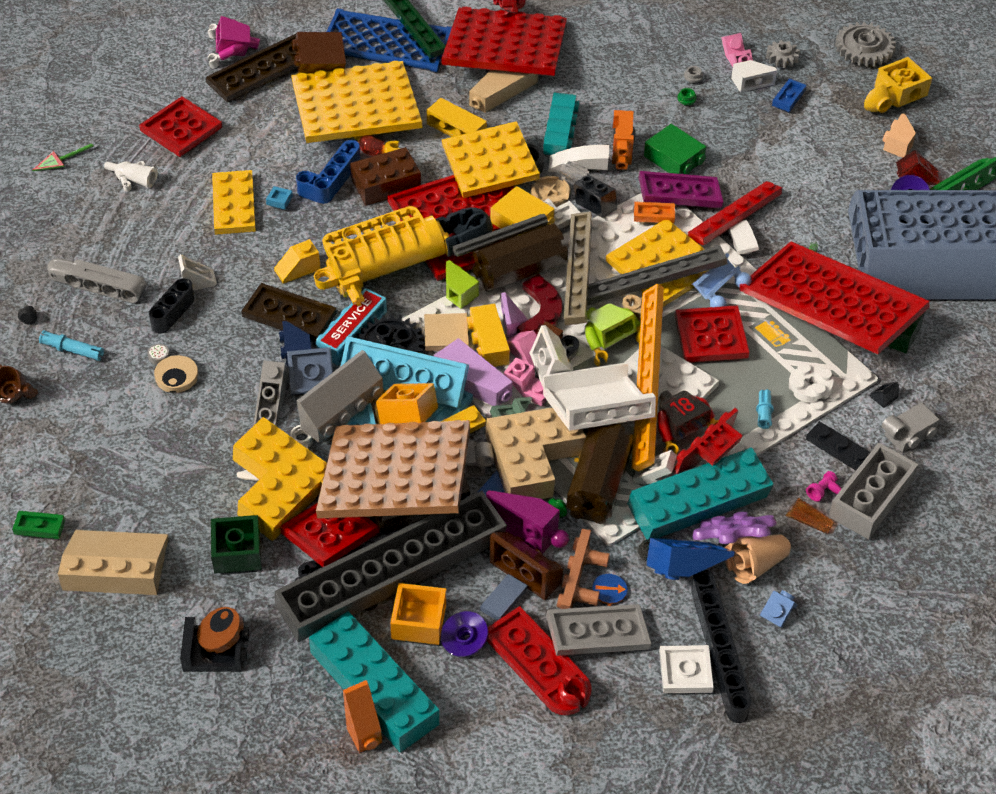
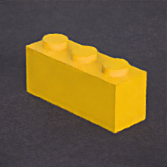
M443 98L437 100L427 109V125L450 137L487 129L486 120Z
M488 304L470 307L467 325L468 329L473 330L471 336L473 345L478 347L476 348V353L494 367L509 365L510 349L496 305Z

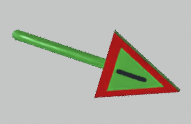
M91 143L59 158L53 151L32 171L65 167L61 162L62 160L90 149L94 145Z

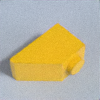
M310 239L293 245L274 267V271L283 284L321 269L319 251Z

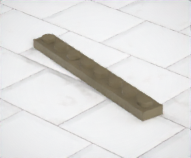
M591 212L571 214L564 308L565 325L587 323L592 234Z

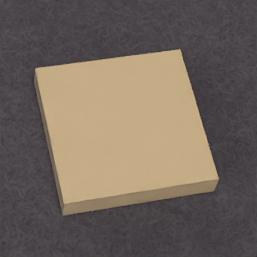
M467 313L424 314L425 351H441L458 338L468 345Z

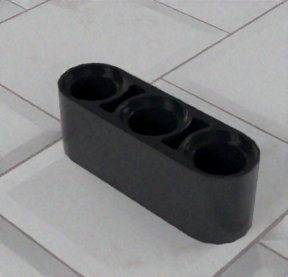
M181 278L175 281L149 310L151 328L155 333L162 334L167 332L194 302L193 285L189 279Z

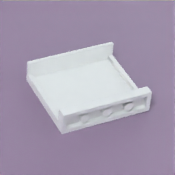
M628 363L543 375V395L569 431L655 417L656 396L653 393H641L628 377Z

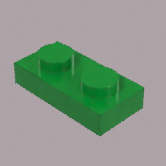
M18 511L12 530L14 535L60 539L65 524V517L59 514Z

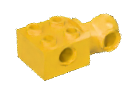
M909 57L880 67L874 85L875 88L867 95L864 108L870 112L884 113L891 105L901 107L928 96L932 77Z

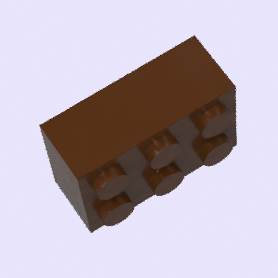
M406 147L350 163L351 180L365 206L388 200L387 196L421 185V172Z

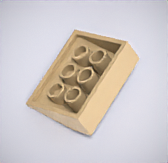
M75 530L62 555L58 571L62 590L157 595L168 534Z

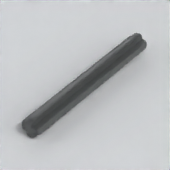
M540 214L453 246L455 256H462L544 226L548 223L545 214Z

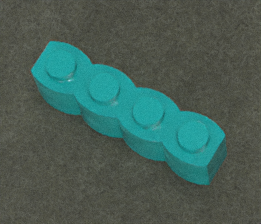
M553 93L544 137L543 154L553 155L572 148V139L570 138H574L575 126L572 125L577 123V114L575 112H579L580 101H576L577 95Z

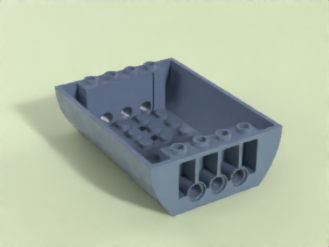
M857 190L853 194L848 214L859 271L924 299H996V190Z

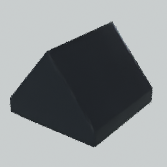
M898 382L883 384L871 392L870 397L884 408L898 398L899 384Z

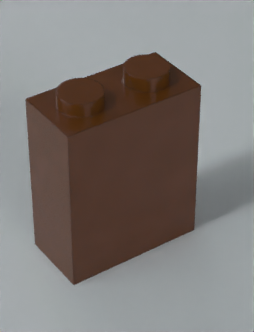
M297 32L296 38L292 40V49L296 51L294 65L298 67V73H315L319 70L333 71L336 68L345 69L346 60L342 32Z

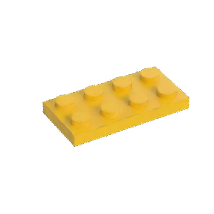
M252 170L212 173L215 235L256 232Z

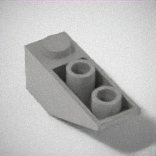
M263 360L253 425L262 417L269 420L275 426L277 425L289 374V368L286 363Z

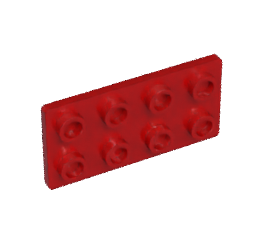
M734 408L729 413L725 412L716 425L711 424L702 437L698 436L694 439L689 449H683L676 458L678 462L672 471L673 475L693 469L703 459L714 466L735 447L743 437L742 434L733 428L739 410Z

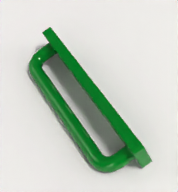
M996 157L993 159L983 158L977 160L933 186L930 190H961L964 183L963 190H978L996 179Z

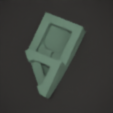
M514 398L512 404L492 406L490 414L493 418L526 412L532 398Z

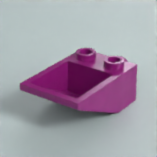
M490 490L486 493V497L507 525L506 532L520 537L533 549H538L543 554L551 544L556 548H563L568 544V533L561 529L558 530L559 509L541 498Z

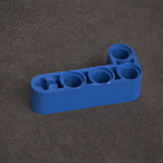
M355 140L345 141L320 174L310 171L299 172L296 175L298 195L321 204L329 203L351 175L350 163L360 160L359 143Z

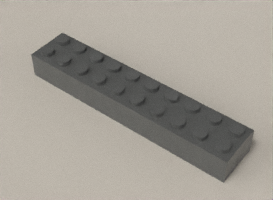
M480 491L460 501L459 513L432 514L274 591L275 606L299 643L347 611L353 616L395 595L398 583L415 585L489 548L490 535L493 532H506L507 525L484 492Z

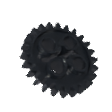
M391 314L390 319L383 315L381 321L374 318V324L367 322V328H361L362 334H357L359 339L424 354L425 337L422 335V329L417 328L416 322L411 324L410 318L403 321L402 315L398 319H394L393 314Z

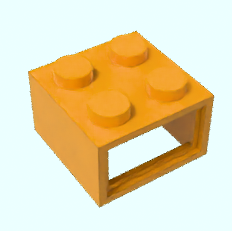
M398 583L390 623L391 639L439 645L447 605L446 588Z

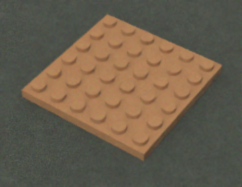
M454 420L336 426L316 508L317 518L459 513L470 434V421Z

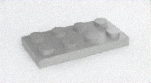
M640 604L548 610L546 614L556 656L648 650L651 646Z

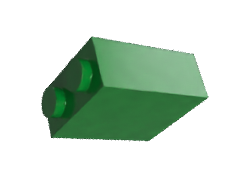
M672 123L645 141L644 157L668 173L687 175L706 159V146Z

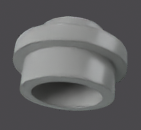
M690 66L685 71L684 78L690 83H697L702 80L703 73L699 67Z

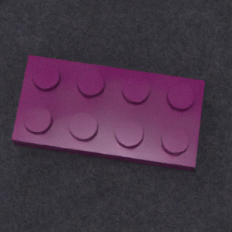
M640 171L638 178L643 202L722 208L723 198L717 177Z

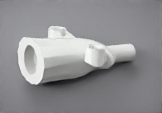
M125 161L119 164L106 162L104 165L105 169L115 171L117 178L123 184L125 192L130 191L132 188L131 183L127 180L151 188L158 176L157 167L145 166L143 161L138 163Z

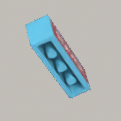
M365 288L361 292L365 301L361 302V306L351 303L348 307H345L341 315L330 323L329 328L318 336L316 340L317 348L331 347L332 363L339 366L342 361L347 336L357 338V334H362L361 328H367V322L374 324V318L380 320L387 313L385 297Z

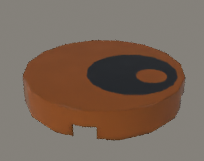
M220 607L211 611L198 627L197 639L199 644L208 652L222 653L230 649L240 638L239 633L244 628L243 618L235 609L230 607Z

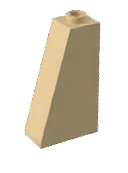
M490 70L469 91V106L486 113L538 82V74Z

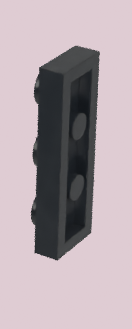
M820 421L806 436L807 441L854 470H857L871 453Z

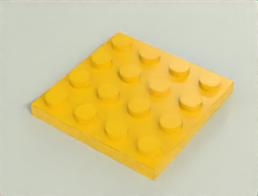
M517 121L441 140L442 147L463 198L540 179V173Z
M663 220L607 254L605 261L620 274H624L705 249L672 222ZM706 271L659 284L664 287L663 307L693 289L692 283ZM649 288L642 289V290H640V291L644 292V291L648 290Z

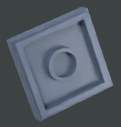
M331 347L287 351L291 396L306 394L333 373Z

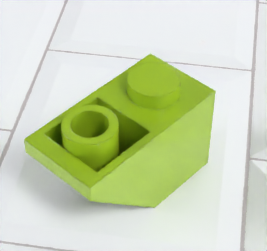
M448 260L446 262V298L462 309L479 296V281L474 276L465 272L460 266Z

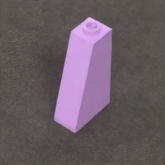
M459 338L433 355L470 364L464 390L473 394V397L492 406L500 405L511 398L513 382Z

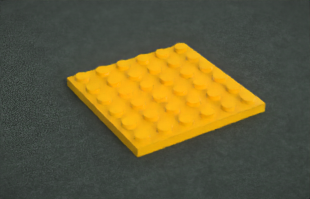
M392 61L383 64L374 63L368 66H354L345 69L336 68L333 71L319 70L315 73L291 75L306 143L423 128L422 119L403 61Z

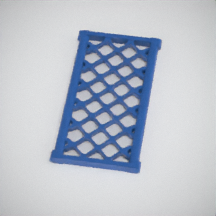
M337 8L327 29V32H333L334 29L342 32V36L345 38L343 39V44L349 43L351 45L348 49L344 48L345 56L385 63L403 61L404 66L426 69L437 73L442 62L443 54L434 57L436 58L435 63H430L431 59L424 54V50L417 46L419 44L416 41L411 40L412 35L404 32L406 28L399 19L345 11L344 9ZM340 17L344 18L343 21L338 22ZM354 20L362 21V23L353 25L351 22ZM371 23H378L380 26L371 28L369 25ZM345 24H348L350 26L347 29L340 28V26ZM428 24L439 38L442 34L446 35L444 40L440 38L446 46L452 27ZM389 25L397 27V29L392 31L387 30ZM366 27L368 30L359 32L357 29ZM383 30L385 33L377 35L375 32ZM352 31L356 33V35L351 37L346 35V33ZM401 33L403 36L395 38L393 35ZM371 34L374 38L367 40L364 36ZM389 37L392 41L385 43L381 39ZM361 39L363 42L354 44L352 41ZM407 40L409 44L403 46L399 42ZM373 42H379L381 45L372 47L370 44ZM397 45L398 48L390 50L388 46ZM363 46L369 48L366 52L358 50V48ZM415 48L416 51L408 53L406 49ZM380 49L387 51L384 55L376 53ZM398 52L405 54L402 58L394 57V54ZM416 55L423 57L420 61L412 60V57Z

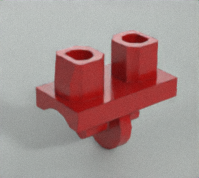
M493 0L494 5H500L501 8L511 12H518V9L523 8L526 0Z

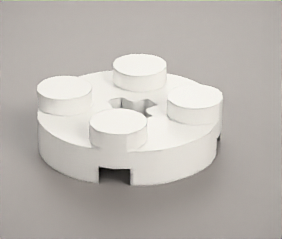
M802 363L791 373L789 389L794 392V396L804 402H818V399L823 397L825 400L831 395L833 390L832 373L829 369Z

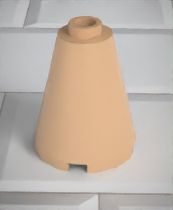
M781 534L765 537H740L736 542L725 546V548L735 551L733 557L725 560L726 566L729 571L733 570L737 575L734 577L736 581L742 584L753 582L789 556L791 544Z

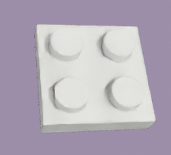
M709 645L660 646L659 654L663 693H713Z

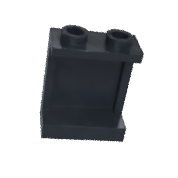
M185 617L180 655L183 672H242L243 662H247L248 655L247 647H244L245 641H249L250 634L249 627H245L244 618V628L239 633V640L230 649L222 653H216L215 651H206L199 644L197 639L199 625H196L195 617Z

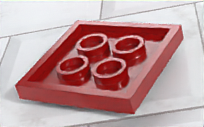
M183 96L139 125L141 132L179 157L223 128L220 120Z
M738 305L675 310V320L684 360L687 362L749 358V348Z
M318 503L280 526L282 535L322 567L335 562L379 533L378 526L367 517L317 518L316 508Z

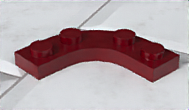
M538 273L523 282L522 289L536 300L540 310L534 317L517 326V333L534 330L537 336V330L545 322L557 326L561 319V297L558 291Z

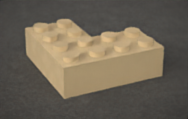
M553 408L487 418L485 436L487 442L493 447L494 463L504 492L541 499L553 497L555 478L549 461L581 455L586 439L583 429L569 431Z

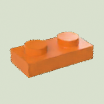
M634 202V222L660 223L663 220L675 222V203Z

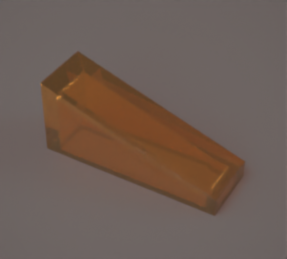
M800 498L790 506L785 515L826 534L834 524V521Z

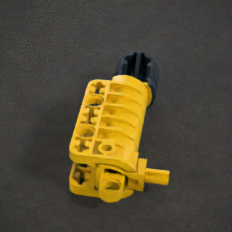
M409 206L328 233L322 240L324 250L328 256L327 267L315 272V285L322 290L336 286L338 292L344 298L349 296L353 305L361 306V302L365 301L361 293L363 282L444 254L447 257L455 256L453 246L492 232V222L486 212L474 207L448 214L447 218L442 216L435 219L433 216L423 218L416 207ZM391 221L396 222V224L392 226L386 225V223H389ZM353 234L357 235V237L354 239L347 238L348 236ZM321 277H329L327 281H319Z

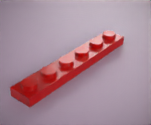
M764 182L703 223L697 225L688 232V236L701 245L707 244L782 194V187L772 182Z

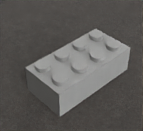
M878 443L832 500L829 517L869 540L914 481L919 464Z

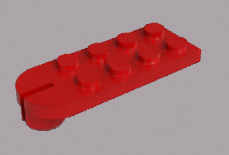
M520 606L488 627L487 642L552 712L559 715H572L580 711V706L585 708L588 705L592 692L588 677L567 655L556 656L552 639Z

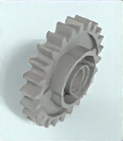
M856 22L855 26L849 24V27L844 26L843 30H839L835 47H837L836 51L840 52V57L845 56V61L851 60V64L857 62L858 66L865 64L868 67L871 64L875 67L876 63L882 65L883 61L887 63L888 59H892L896 42L894 41L895 37L891 36V32H886V28L880 29V25L874 27L873 23L866 25L863 22L860 25Z

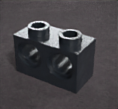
M590 175L584 176L574 183L576 204L602 218L617 210L615 188Z

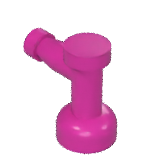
M827 471L823 476L824 478L818 484H810L806 488L808 497L818 502L824 497V490L826 488L838 494L842 488L835 483L837 481L835 473Z

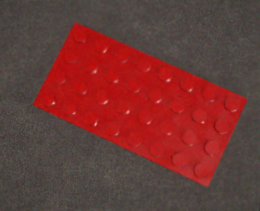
M792 241L750 275V285L740 284L741 292L878 355L929 308L930 301Z

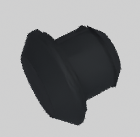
M25 306L18 312L19 320L25 324L35 323L37 315L34 307Z

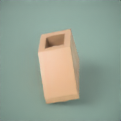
M901 114L898 120L895 119L893 121L890 131L887 130L883 137V142H885L883 150L904 159L912 149L916 135L905 114Z

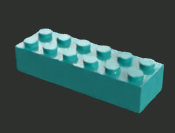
M751 447L721 458L714 466L706 463L632 490L627 505L647 542H649L650 538L663 537L700 523L703 519L713 518L767 498L774 484Z
M349 611L309 637L311 654L343 690L367 680L381 732L400 753L440 725L439 709Z

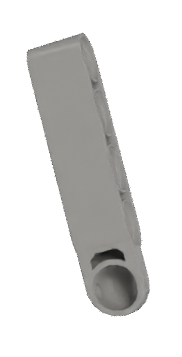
M55 258L47 266L49 276L54 281L130 303H136L147 287L146 281L140 276L82 260L70 261L63 258Z

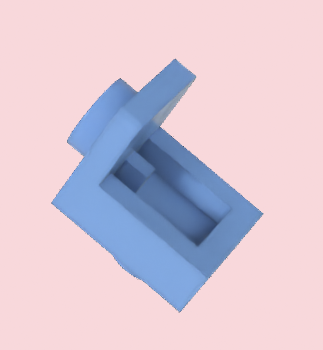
M783 590L780 594L773 591L760 616L782 628L792 609L797 607V604L793 601L794 596Z

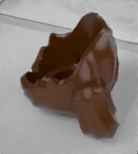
M0 364L1 403L11 404L21 397L32 399L39 394L37 389L26 382L25 376L19 370L12 366H2Z

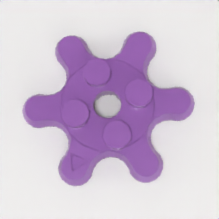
M737 512L728 518L716 516L701 520L700 528L694 530L692 537L693 540L718 538L719 543L729 544L736 542L740 537L769 536L771 532L768 527L775 526L777 522L772 515L749 517L747 512Z

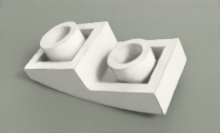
M742 220L727 230L733 239L734 248L739 255H748L753 251L759 250L756 238L747 220Z

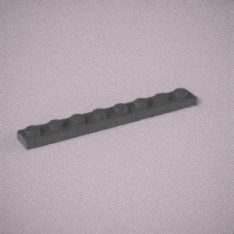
M719 245L590 283L588 288V305L727 265V258ZM566 291L560 292V297L564 308Z

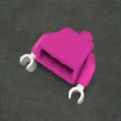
M221 16L218 25L211 24L208 30L209 38H216V53H218V55L214 53L209 54L210 68H217L220 65L219 60L223 61L232 56H245L248 47L258 49L260 39L250 36V27L248 25L240 23L235 19Z

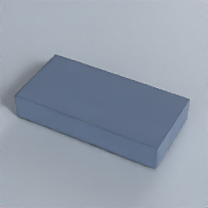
M507 574L480 606V611L498 621L507 615L527 591V585Z

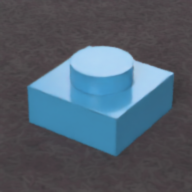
M274 186L266 198V205L285 210L293 197V193L291 190Z

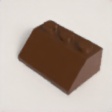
M493 532L490 535V563L505 574H509L526 584L527 589L546 600L562 583L563 568L557 562L543 556L538 549H533L520 537L514 536L509 532Z

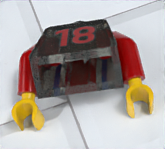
M666 390L659 396L661 403L657 414V423L662 442L666 444L663 453L667 452L668 448H671L677 454L679 448L676 444L672 443V439L676 442L705 426L708 428L711 424L716 425L719 421L715 420V414L706 399L694 396L688 391H681L672 395Z

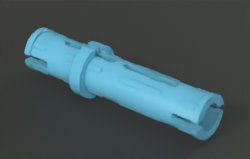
M43 330L41 333L44 336L41 334L39 336L40 344L55 347L58 351L65 350L100 361L104 355V348L70 339L64 334L57 335Z

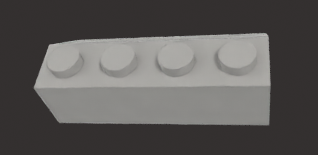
M361 350L297 400L301 429L320 443L325 438L330 437L334 433L336 426L348 423L354 415L363 411L374 399H378L384 392L383 379L365 351Z

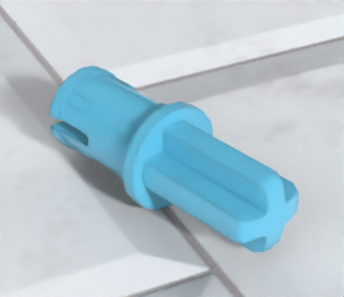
M768 389L760 390L759 404L756 406L758 413L757 425L762 429H768L772 426L774 406L771 404V391Z

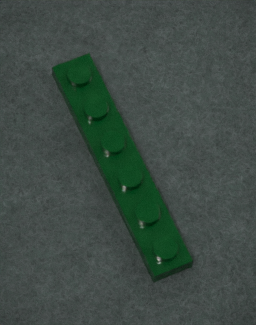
M384 0L430 59L444 53L446 46L409 0Z

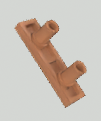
M582 529L580 537H575L573 544L575 555H570L567 567L570 573L564 576L562 588L565 591L564 594H559L557 608H573V604L576 602L594 606L598 605L600 591L579 587L584 565L591 564L607 568L610 553L590 549L591 530Z

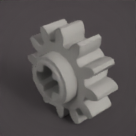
M780 40L779 43L773 42L772 46L768 45L766 59H770L769 63H775L776 67L782 66L786 68L787 65L793 67L794 63H798L800 50L796 49L797 45H791L790 41L783 42Z

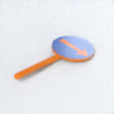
M614 574L598 576L592 586L593 591H600L599 601L607 604V606L623 601L628 590L624 580Z

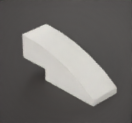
M609 145L580 146L550 155L548 172L587 175L588 169L608 170Z

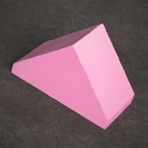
M534 330L519 332L507 340L510 352L518 359L534 366V363L530 356V351L537 337Z

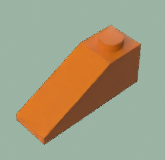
M365 680L343 690L347 731L359 753L365 750H372L382 743L381 727L369 684Z

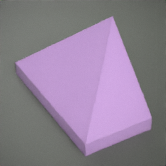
M501 293V310L506 338L508 339L517 333V326L528 319L506 293Z

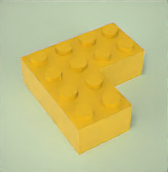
M262 417L233 445V461L259 479L238 500L237 515H258L260 532L271 541H274L281 534L280 526L299 515L320 494V481L324 479L327 463L269 420Z

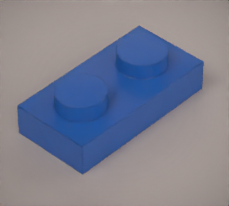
M789 78L773 99L772 106L790 112L806 91V85Z

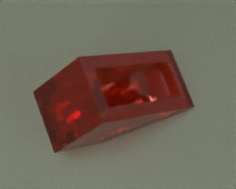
M917 150L912 151L896 162L899 178L906 175H915L922 178L927 185H937L941 182L938 169Z

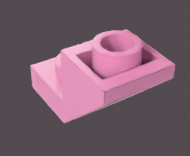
M741 33L721 37L725 56L732 67L735 63L748 60L753 61L751 49H744Z
M515 358L504 371V375L513 382L512 385L523 397H531L532 402L543 406L547 399L543 395L540 379L535 377L534 366Z

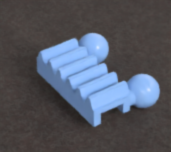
M727 259V265L707 270L692 284L705 300H710V307H721L727 305L726 299L723 296L716 295L715 292L732 276L735 277V284L739 288L740 284L750 285L751 277L748 273L741 272L739 266L734 267Z

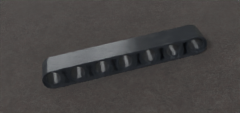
M705 569L693 575L691 593L706 645H709L710 659L726 714L732 722L742 723L748 719L752 703L715 577L711 571Z

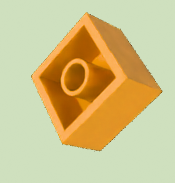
M434 383L393 384L376 401L380 424L425 422L438 409Z

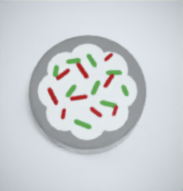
M154 344L147 351L149 361L155 365L163 359L170 357L169 349L164 344Z

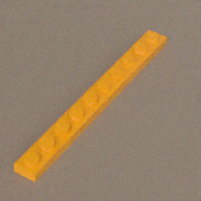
M659 284L654 285L642 294L637 388L642 394L653 393L656 396L655 417L635 420L632 468L638 472L655 462L664 287Z

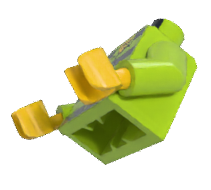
M606 304L599 309L594 307L588 309L585 336L591 350L596 353L594 358L596 366H600L599 358H603L605 363L608 360L607 352L601 350V347L605 349L637 332L636 341L640 342L641 323L630 309L620 308L613 304Z

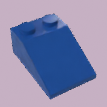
M650 538L646 566L655 569L657 574L665 575L667 579L679 580L680 576L690 577L733 557L735 551L713 542Z

